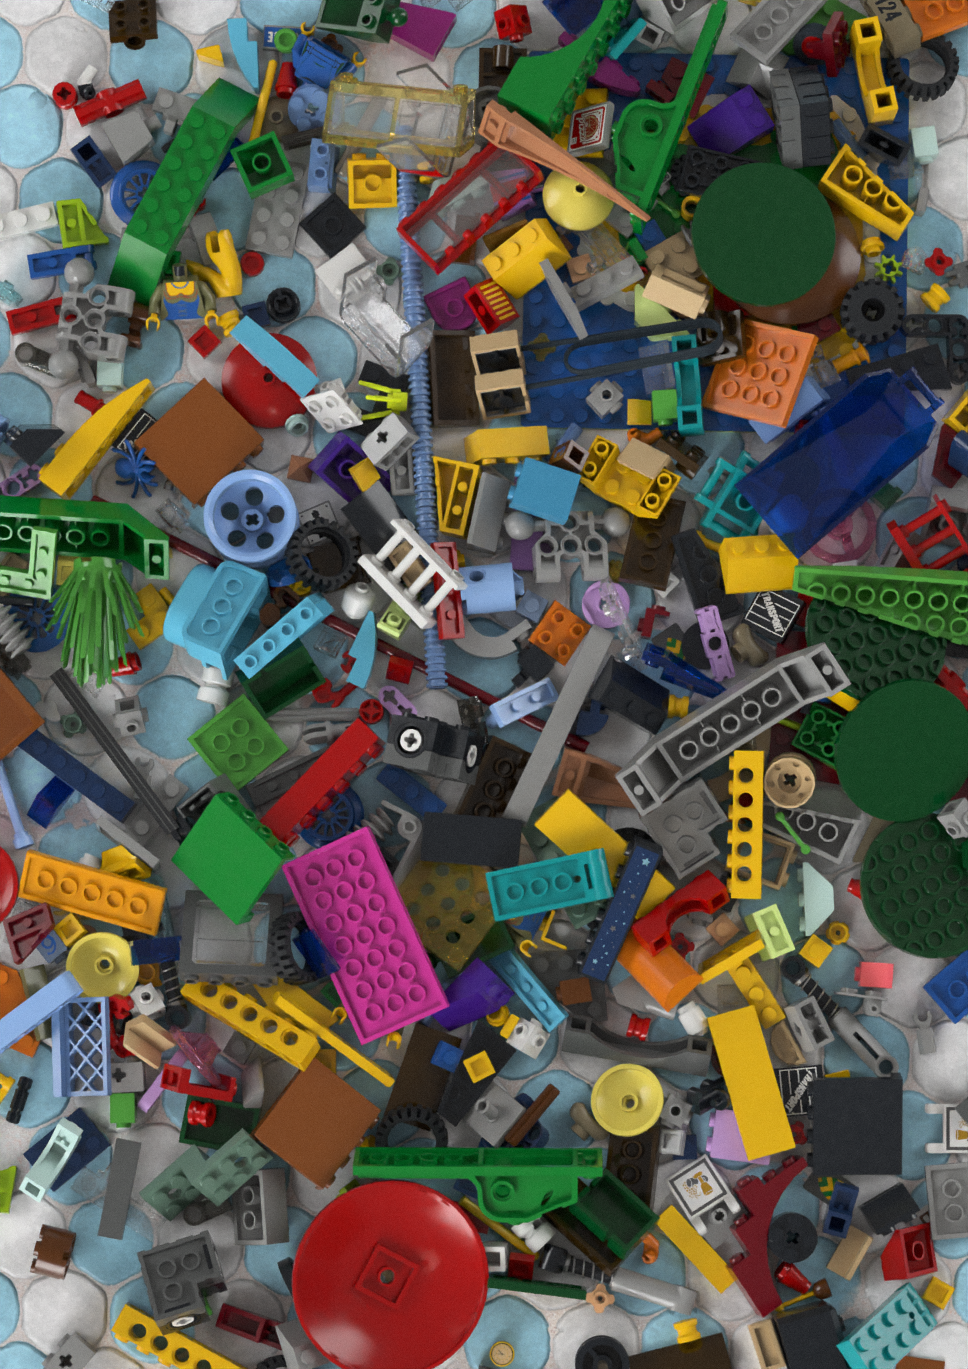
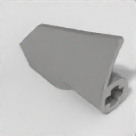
M632 975L612 988L618 1004L647 1014L651 1013L672 1021L674 1020L679 1003L667 1012Z

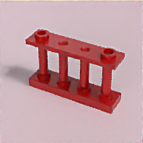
M937 494L932 496L937 506L908 524L898 526L895 519L886 524L912 568L939 570L966 553L968 555V545L948 514L952 509L944 498L940 501ZM941 514L944 515L949 526L917 545L915 543L913 545L909 544L906 538L910 537V533ZM951 535H956L961 543L959 547L929 565L927 563L922 565L919 557L922 556L921 553Z

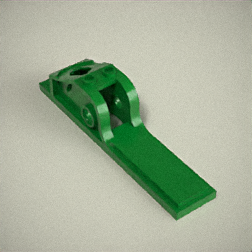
M718 0L717 4L712 3L675 100L670 103H659L649 99L636 100L623 110L619 122L615 120L611 128L614 164L617 165V173H615L616 190L649 216L727 20V1ZM631 165L634 167L633 171L629 169ZM630 212L629 217H631L630 224H632L633 233L642 235L647 222Z
M356 1147L353 1175H358V1178L469 1179L477 1188L478 1205L487 1218L496 1222L520 1225L542 1217V1214L562 1206L565 1208L577 1203L578 1177L585 1179L603 1177L602 1148ZM550 1197L543 1205H541V1203L546 1198Z

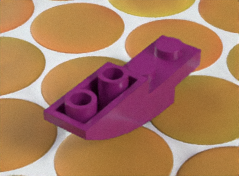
M564 31L558 37V44L564 48L577 40L578 37L573 33L569 35ZM607 56L600 63L598 62L596 73L587 80L599 88H607L609 92L622 96L637 98L641 92L639 81L632 75L627 76L622 71L623 67L616 60H610Z

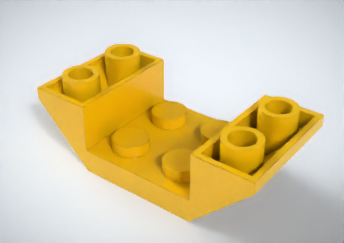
M599 435L596 436L588 449V458L582 471L578 473L581 475L580 482L595 495L638 517L658 519L682 479L680 476L663 468L657 477L652 480L620 464L617 461L618 456L621 454L619 446Z

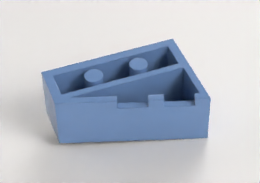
M805 376L786 428L753 420L748 422L763 442L770 444L792 428L804 416L812 413V410L822 402L826 403L831 398L814 376Z

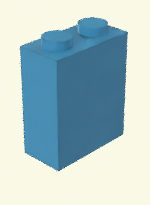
M528 457L522 463L518 462L514 476L518 477L516 485L510 486L507 499L511 500L509 507L564 525L568 520L581 475Z

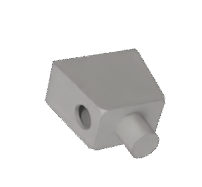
M133 111L101 123L104 132L124 166L135 162L155 145L150 133L162 127L156 114L143 121L138 111Z

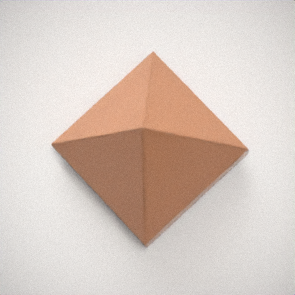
M291 455L287 479L311 483L313 471L308 466L314 459Z

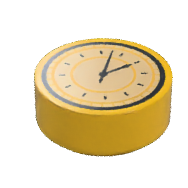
M498 1341L490 1349V1358L497 1366H507L514 1359V1349L510 1343Z

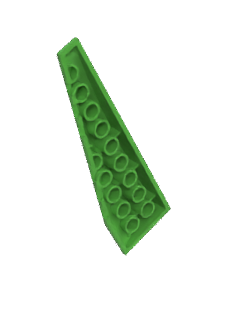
M874 566L794 567L793 591L820 600L825 599L842 607L846 606L856 609L860 613L878 616L879 619L913 630H921L931 636L943 637L951 640L953 643L968 646V572Z

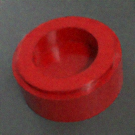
M247 252L240 260L241 269L247 276H258L264 270V260L257 252Z

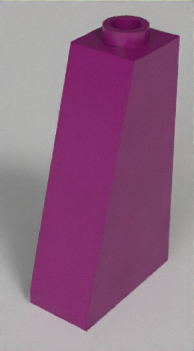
M400 1L399 7L405 9L408 13V21L404 26H394L390 39L434 62L457 22L456 14Z

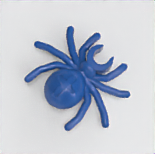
M125 439L124 442L130 454L118 448H112L111 450L127 457L119 458L115 462V472L122 479L131 480L125 482L117 480L116 484L126 486L135 482L134 491L131 496L134 499L138 493L140 483L145 494L151 497L152 494L145 484L158 487V483L150 481L156 476L148 473L155 468L153 465L156 462L152 460L141 461L146 448L143 447L138 457H136L129 440Z

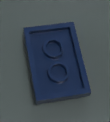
M81 1107L66 1118L68 1121L75 1123L83 1132L73 1154L50 1187L53 1192L58 1190L112 1145ZM55 1128L23 1154L32 1166L47 1146Z

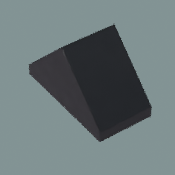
M868 123L857 143L876 162L900 167L911 147L910 144L871 123Z

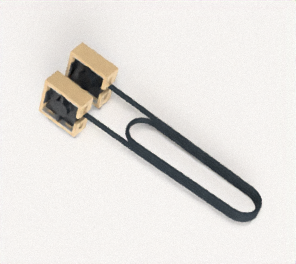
M710 318L688 319L593 334L581 340L578 337L523 346H520L517 330L469 337L470 352L477 374L474 376L475 390L484 420L531 413L528 392L530 389L703 357L715 353L723 344L721 326ZM698 328H710L718 333L715 341L705 346L588 369H576L568 364L570 353L584 346ZM573 344L564 353L563 360L565 367L571 373L577 375L526 384L523 351Z

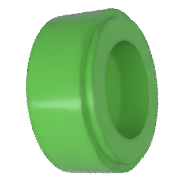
M289 28L280 29L274 36L276 49L284 54L292 53L297 35Z

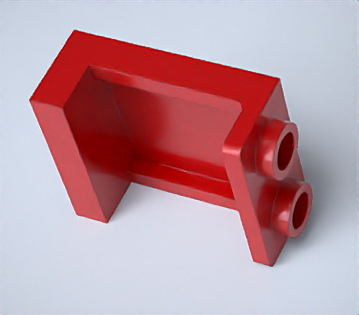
M167 1063L164 1064L160 1088L232 1102L237 1092L235 1077L214 1072L211 1086L189 1083L191 1069Z

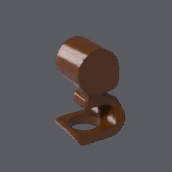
M134 301L132 316L128 318V323H130L129 334H120L128 338L127 346L142 349V328H146V320L150 317L148 315V305Z
M289 586L276 587L273 594L276 603H267L261 609L259 617L265 628L270 629L282 619L281 610L287 608L282 599L285 593L297 604L301 602L299 595Z

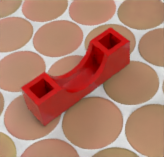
M706 870L631 925L635 940L652 957L656 956L672 944L670 932L678 918L690 912H705L711 915L728 903L730 899L726 886L713 873Z

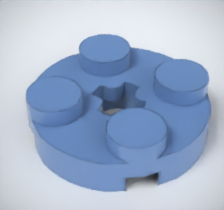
M305 84L293 92L288 102V115L299 131L312 132L321 130L317 128L328 127L334 121L336 112L335 100L327 89L325 90L316 84ZM309 103H312L313 106H318L314 113L305 110L308 108Z

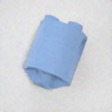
M512 562L459 567V573L464 577L463 581L468 585L465 590H461V600H466L462 601L463 615L516 611V601L524 595L523 576H519L512 570Z

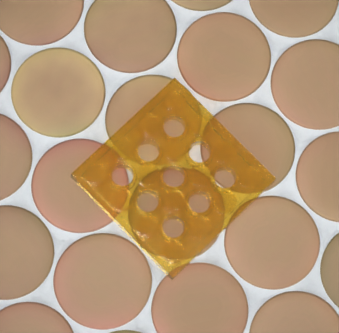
M419 860L400 885L398 891L406 908L410 904H418L421 908L419 914L415 916L410 915L424 948L459 972L495 924L485 875L487 871L477 865ZM440 865H446L450 871L448 875L440 877L435 872L436 868ZM459 879H466L469 882V887L466 890L461 891L455 887ZM424 885H433L435 892L431 896L423 895L421 889ZM483 892L489 896L486 904H478L475 901L478 893ZM445 898H451L454 900L455 905L452 909L445 910L441 907V902ZM471 912L474 914L475 919L472 923L465 924L461 921L462 914ZM433 917L438 918L441 922L440 926L434 930L429 929L426 925L427 921ZM452 931L460 934V940L454 944L446 940L447 934Z

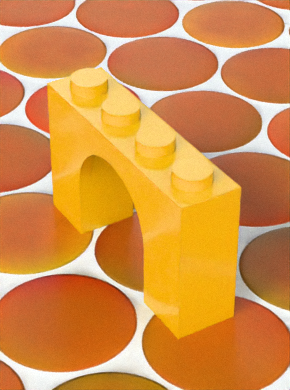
M878 16L855 20L849 34L867 122L876 127L892 124L898 111L894 87H886L880 60V45L883 38Z

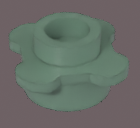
M388 257L382 265L376 267L377 275H381L385 285L388 286L393 285L395 279L404 275L401 272V267L398 266L393 257Z
M76 711L73 714L60 717V723L65 730V737L72 738L74 734H84L86 732L87 726L83 724ZM72 722H75L74 727L71 726Z

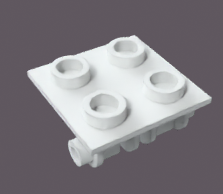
M353 242L315 270V273L343 309L381 281L374 267L366 261Z
M334 381L326 385L327 391L300 399L328 434L363 424L361 409L356 406L351 398H348L349 395L344 393L340 384Z

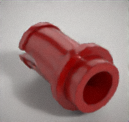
M84 390L79 391L74 400V403L90 411L92 416L106 405L103 399L98 400Z

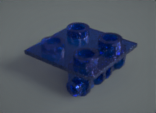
M544 0L542 3L569 35L571 33L577 35L597 18L603 0Z

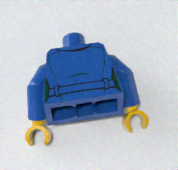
M306 22L301 24V34L298 35L292 48V63L296 69L295 76L303 80L301 86L316 84L325 90L327 88L336 89L347 83L355 74L357 68L365 64L366 58L363 62H357L355 59L359 51L355 52L352 58H349L315 38L314 25L312 30L307 32L304 30Z

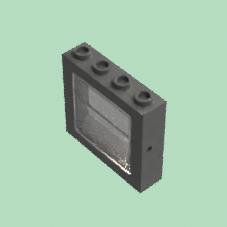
M186 890L178 970L180 981H184L187 984L208 982L211 985L233 983V985L240 987L247 986L248 984H257L263 988L278 985L279 977L277 975L279 971L275 972L273 969L275 963L270 962L269 958L272 957V953H268V947H271V944L267 943V939L272 937L268 933L269 929L273 928L271 926L272 922L276 921L275 918L284 913L283 894L263 893L251 910L255 914L251 921L236 925L201 890Z

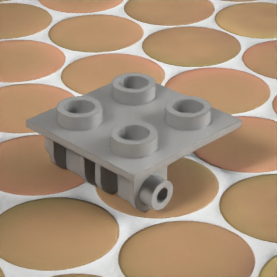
M845 987L841 988L840 992H834L836 995L864 998L862 1010L867 1016H877L881 1011L882 1001H888V998L882 997V992L865 991V995L857 994L858 989Z

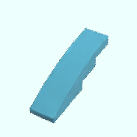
M247 315L229 332L259 363L267 366L301 398H304L320 381L289 350Z

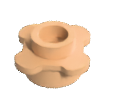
M599 1283L596 1285V1289L586 1294V1301L594 1306L596 1313H603L607 1305L614 1303L615 1297L607 1292L604 1284ZM599 1296H602L601 1301L598 1300Z

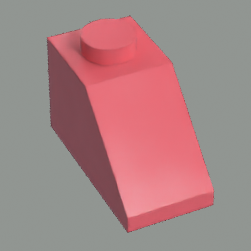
M859 962V967H855L854 981H858V987L891 989L894 964Z

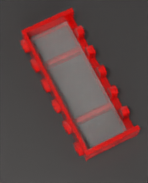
M489 141L481 152L475 153L470 158L467 165L457 169L445 185L438 186L434 194L427 201H422L413 214L403 218L396 230L399 237L439 275L544 180L543 174L530 159L499 148Z

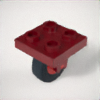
M834 11L827 26L814 22L805 24L793 39L795 55L808 65H823L826 63L827 77H837L841 68H844L846 58L850 56L851 47L850 43L846 40L848 22L844 21L843 11Z

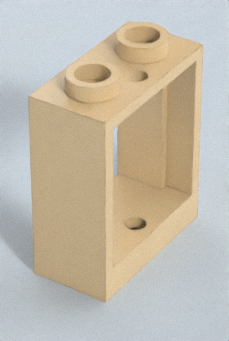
M658 263L642 294L643 297L693 319H696L698 313H704L711 298V295L708 294L710 286Z
M739 825L740 830L743 832L751 830L750 827ZM763 832V841L786 849L775 882L762 878L763 886L778 891L781 886H786L790 875L786 873L788 864L794 863L798 851L794 850L795 843ZM742 842L738 846L739 854L741 853L744 842ZM726 860L723 871L732 874V869L727 868ZM738 870V877L746 880L751 878L750 873Z

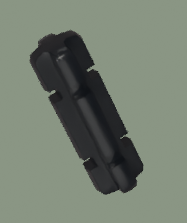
M25 1076L19 1078L17 1084L19 1087L15 1090L10 1104L11 1111H8L6 1116L7 1122L19 1123L21 1118L20 1112L23 1111L29 1095L27 1091L31 1089L33 1083L31 1078Z

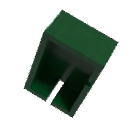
M299 637L250 679L241 669L234 672L264 720L326 682Z
M188 1095L179 1143L195 1144L196 1146L218 1150L242 1128L251 1134L260 1122L262 1107L245 1108L243 1103L216 1099H214V1102H211L212 1099ZM192 1101H201L202 1104L207 1102L215 1104L216 1117L211 1127H204L200 1123L198 1125L189 1124L187 1115Z
M606 1167L603 1169V1177L593 1179L589 1187L586 1186L578 1194V1202L570 1205L569 1211L602 1242L607 1239V1246L623 1261L657 1227L660 1219L657 1214Z

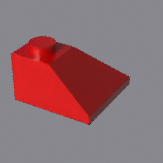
M930 1222L895 1230L880 1256L884 1281L910 1279L938 1271L933 1240H931Z

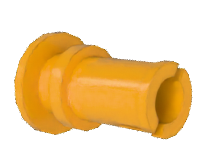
M860 341L858 342V348H851L850 352L835 360H831L838 374L855 365H862L861 362L864 360L868 364L870 363L869 354Z

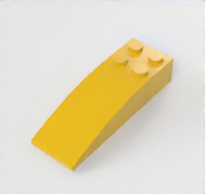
M147 378L98 410L65 444L61 443L54 452L55 458L51 463L47 462L39 471L41 476L38 479L60 498L70 500L154 392L155 388L151 381Z

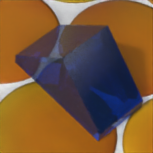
M54 776L37 794L27 816L47 829L75 790Z

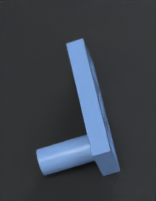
M548 677L489 706L492 713L485 718V723L491 729L498 726L502 728L556 702L559 695Z

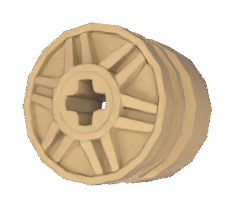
M796 752L781 753L768 764L763 780L764 790L768 798L777 806L797 808L805 804L813 794L816 784L815 768L811 761L802 754ZM787 773L790 776L793 774L796 775L794 783L792 781H785Z

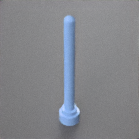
M0 760V787L15 831L13 844L15 850L25 849L34 845V842L28 831L24 830L3 761Z

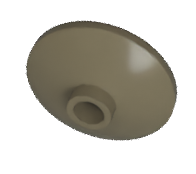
M277 96L269 97L260 136L274 131L279 143L286 142L283 140L287 139H282V137L292 136L289 134L296 135L294 133L298 132V128L291 122L288 115V102L290 99H281ZM274 114L281 115V119L278 121H274L272 117Z

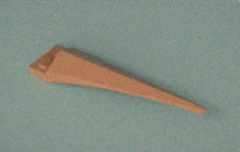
M493 99L487 104L478 133L495 146L535 161L576 180L646 222L651 218L516 111L510 113L506 107L498 104Z
M565 747L551 795L560 797L569 788L584 803L636 809L615 777L623 767L590 753L587 754ZM728 819L725 822L733 823V819ZM740 819L739 824L746 823L744 819Z

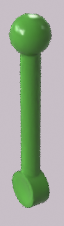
M658 197L656 198L659 201L658 204L671 212L674 218L680 217L681 212L679 209H673Z
M777 812L775 814L776 820L781 821L800 845L801 852L808 854L810 846L804 844L785 820L784 813Z

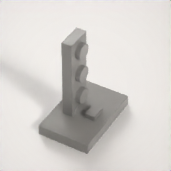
M632 255L569 288L567 282H561L548 258L539 262L552 294L579 340L588 336L579 314L580 311L644 278L643 271Z
M169 774L155 794L171 814L189 791V788ZM146 806L141 809L124 832L102 815L96 821V827L100 833L117 846L122 845L132 855L152 869L151 872L154 874L161 867L160 860L146 850L144 846L159 829L160 825Z

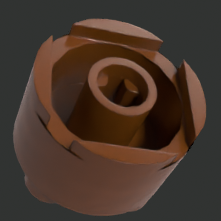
M42 1224L39 1238L42 1241H36L33 1255L37 1256V1259L33 1258L30 1272L64 1280L70 1265L76 1233Z

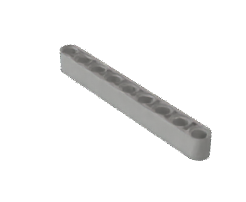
M595 624L592 625L507 805L503 818L523 820L522 826H526L615 636L614 633Z

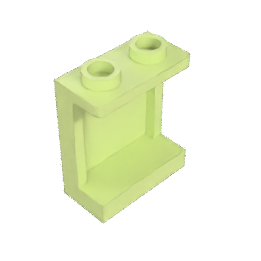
M777 904L744 917L749 933L759 929L765 943V948L758 951L762 962L795 950Z

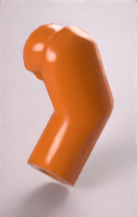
M658 427L649 433L640 431L637 428H631L627 432L629 442L632 438H635L649 446L659 441L663 436Z
M650 1233L642 1241L644 1243L642 1260L645 1264L656 1262L659 1255V1241Z

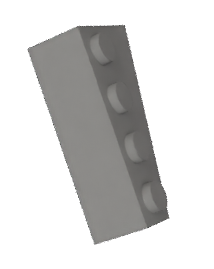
M764 801L763 829L800 846L782 822L776 820L775 814L783 812L785 820L804 844L810 846V852L837 865L841 864L861 823L860 820L808 809L783 808L769 801Z

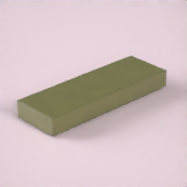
M44 964L19 970L26 1000L49 983ZM51 1017L34 1029L37 1041L52 1038Z

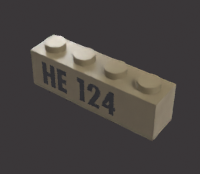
M859 0L869 17L878 16L882 38L894 59L921 48L922 30L918 23L914 24L909 8L903 6L901 0Z

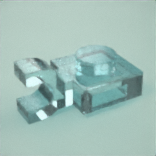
M7 280L4 282L0 281V300L8 306L13 303L18 307L23 301L21 295L14 291L13 284Z

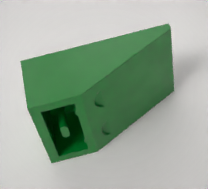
M813 702L811 714L806 715L791 745L836 770L834 765L835 743L845 717Z

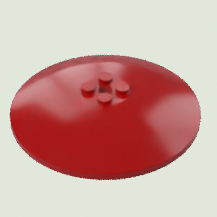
M383 1180L363 1184L350 1189L331 1201L318 1213L305 1231L298 1246L292 1270V1296L295 1311L304 1332L313 1345L327 1359L342 1369H433L454 1355L477 1326L487 1298L488 1261L484 1245L476 1227L465 1212L447 1196L428 1186L404 1180ZM384 1270H391L393 1272V1278L390 1282L384 1283L381 1281L380 1276Z

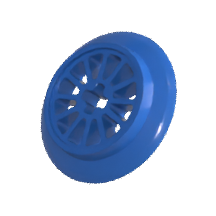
M148 160L135 161L124 166L115 175L110 188V201L114 212L125 224H129L135 213L132 209L142 200L138 193H141L143 188L148 189L150 177L155 176L161 164ZM141 174L148 175L145 185L143 184ZM138 176L140 186L132 180L133 177ZM130 182L136 190L126 188L125 186ZM124 192L134 193L135 195L125 198ZM136 199L137 201L131 207L127 205L126 201Z
M53 587L54 595L57 592V589ZM18 594L10 595L34 598L35 600L33 609L27 607L29 612L21 610L20 606H12L8 612L9 615L13 613L18 614V612L27 615L26 618L17 619L16 617L14 619V622L28 621L19 628L24 630L31 626L28 635L25 636L26 638L32 636L35 628L37 630V639L32 641V646L27 652H45L53 649L64 640L70 615L61 638L56 639L67 604L57 624H52L54 630L51 633L48 630L45 631V624H49L47 619L53 617V615L46 614L53 610L60 596L53 601L50 607L43 610L47 601H49L48 599H43L40 608H38L36 597ZM33 613L43 614L40 624H37L35 621L31 622V619L34 617ZM41 627L47 634V636L41 638Z
M351 787L343 794L338 793L336 795L340 799L334 806L330 807V812L335 813V817L331 818V822L323 818V814L327 813V811H321L318 814L319 817L316 818L317 821H321L315 829L311 827L307 830L305 828L300 833L301 837L309 845L319 849L344 837L347 831L353 833V826L355 825L362 828L361 820L364 819L363 804L358 794ZM344 801L347 806L337 810L339 805ZM346 810L349 811L348 817L339 816V813ZM338 819H347L346 826H343ZM335 823L342 828V831L338 834L334 826ZM325 824L324 834H318V831ZM329 826H331L333 836H327Z

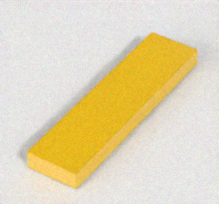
M670 1204L659 1215L660 1219L657 1225L722 1294L734 1282V1279L725 1267L727 1265L726 1262L698 1234L676 1208Z

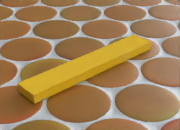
M277 990L272 996L274 1003L385 1086L391 1087L395 1082L392 1074Z

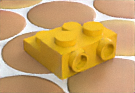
M388 152L376 153V157L366 158V153H353L352 158H347L349 209L397 207L395 157H390Z

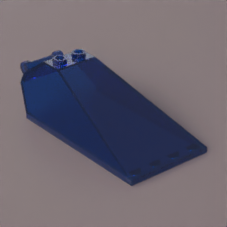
M914 366L901 377H898L891 368L864 374L734 485L797 559L929 448L939 427V424L931 414L945 402L941 397L938 398L917 374L918 370ZM910 380L931 404L927 409L904 384L906 381Z

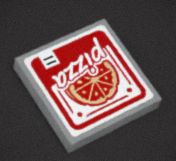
M608 101L572 112L567 147L569 154L573 157H578L609 149L614 113L613 103Z

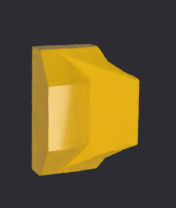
M122 845L101 853V870L140 881L151 876L152 869L132 855Z

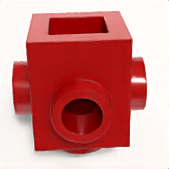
M509 4L493 12L499 40H510V43H518L523 41L525 36L532 33L526 5Z

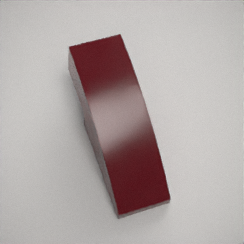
M222 1304L215 1327L282 1351L275 1326L283 1322L230 1304Z

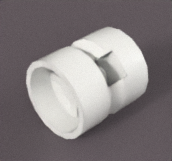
M204 667L201 679L205 685L200 686L196 699L227 707L229 693L226 689L232 687L235 674L231 673L228 680H224L220 669Z
M542 1217L528 1223L513 1225L510 1228L519 1238L526 1239L525 1244L534 1254L557 1232L547 1221L542 1222Z

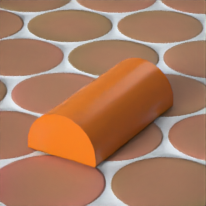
M630 927L616 960L669 1012L704 978L671 945L652 957L635 940L632 928Z

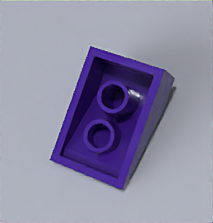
M748 85L687 126V129L698 147L734 155L772 133L775 125L751 85Z
M338 431L309 464L308 468L349 503L363 491L359 490L348 469L368 456L347 435ZM375 466L381 477L379 479L380 483L389 492L391 490L390 474Z
M477 957L444 991L450 1006L431 1014V1016L450 1032L498 1011L501 1006L508 1003L514 992Z

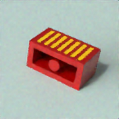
M492 277L475 284L463 295L487 334L497 333L508 328L520 317L503 288Z

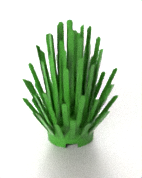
M92 556V560L82 562L81 557L75 559L73 571L48 602L53 603L60 596L53 608L55 613L45 631L49 630L52 624L54 625L58 622L67 604L56 639L61 638L70 615L60 662L64 661L63 668L67 667L70 650L74 647L72 668L74 667L73 676H77V683L80 684V687L84 683H88L89 676L93 672L97 673L96 687L98 689L101 688L102 684L105 685L106 678L109 684L112 683V668L115 672L119 671L117 643L120 655L123 657V663L127 666L124 642L127 644L129 640L118 595L129 628L135 630L137 627L140 636L144 637L127 593L138 611L144 612L137 600V595L122 573V562L116 564V559Z

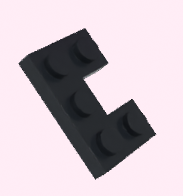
M366 360L358 382L362 380L392 389H401V392H406L410 376ZM380 391L378 396H387L390 393ZM376 401L372 412L361 409V414L377 413L391 410V408H387V402ZM385 417L363 420L362 425L345 430L366 437L382 423Z

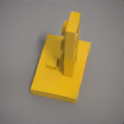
M756 929L699 963L698 973L704 978L701 981L704 984L728 970L749 1005L755 1006L759 1021L764 1029H767L786 1018V1015L750 959L751 955L765 948V943L759 929Z

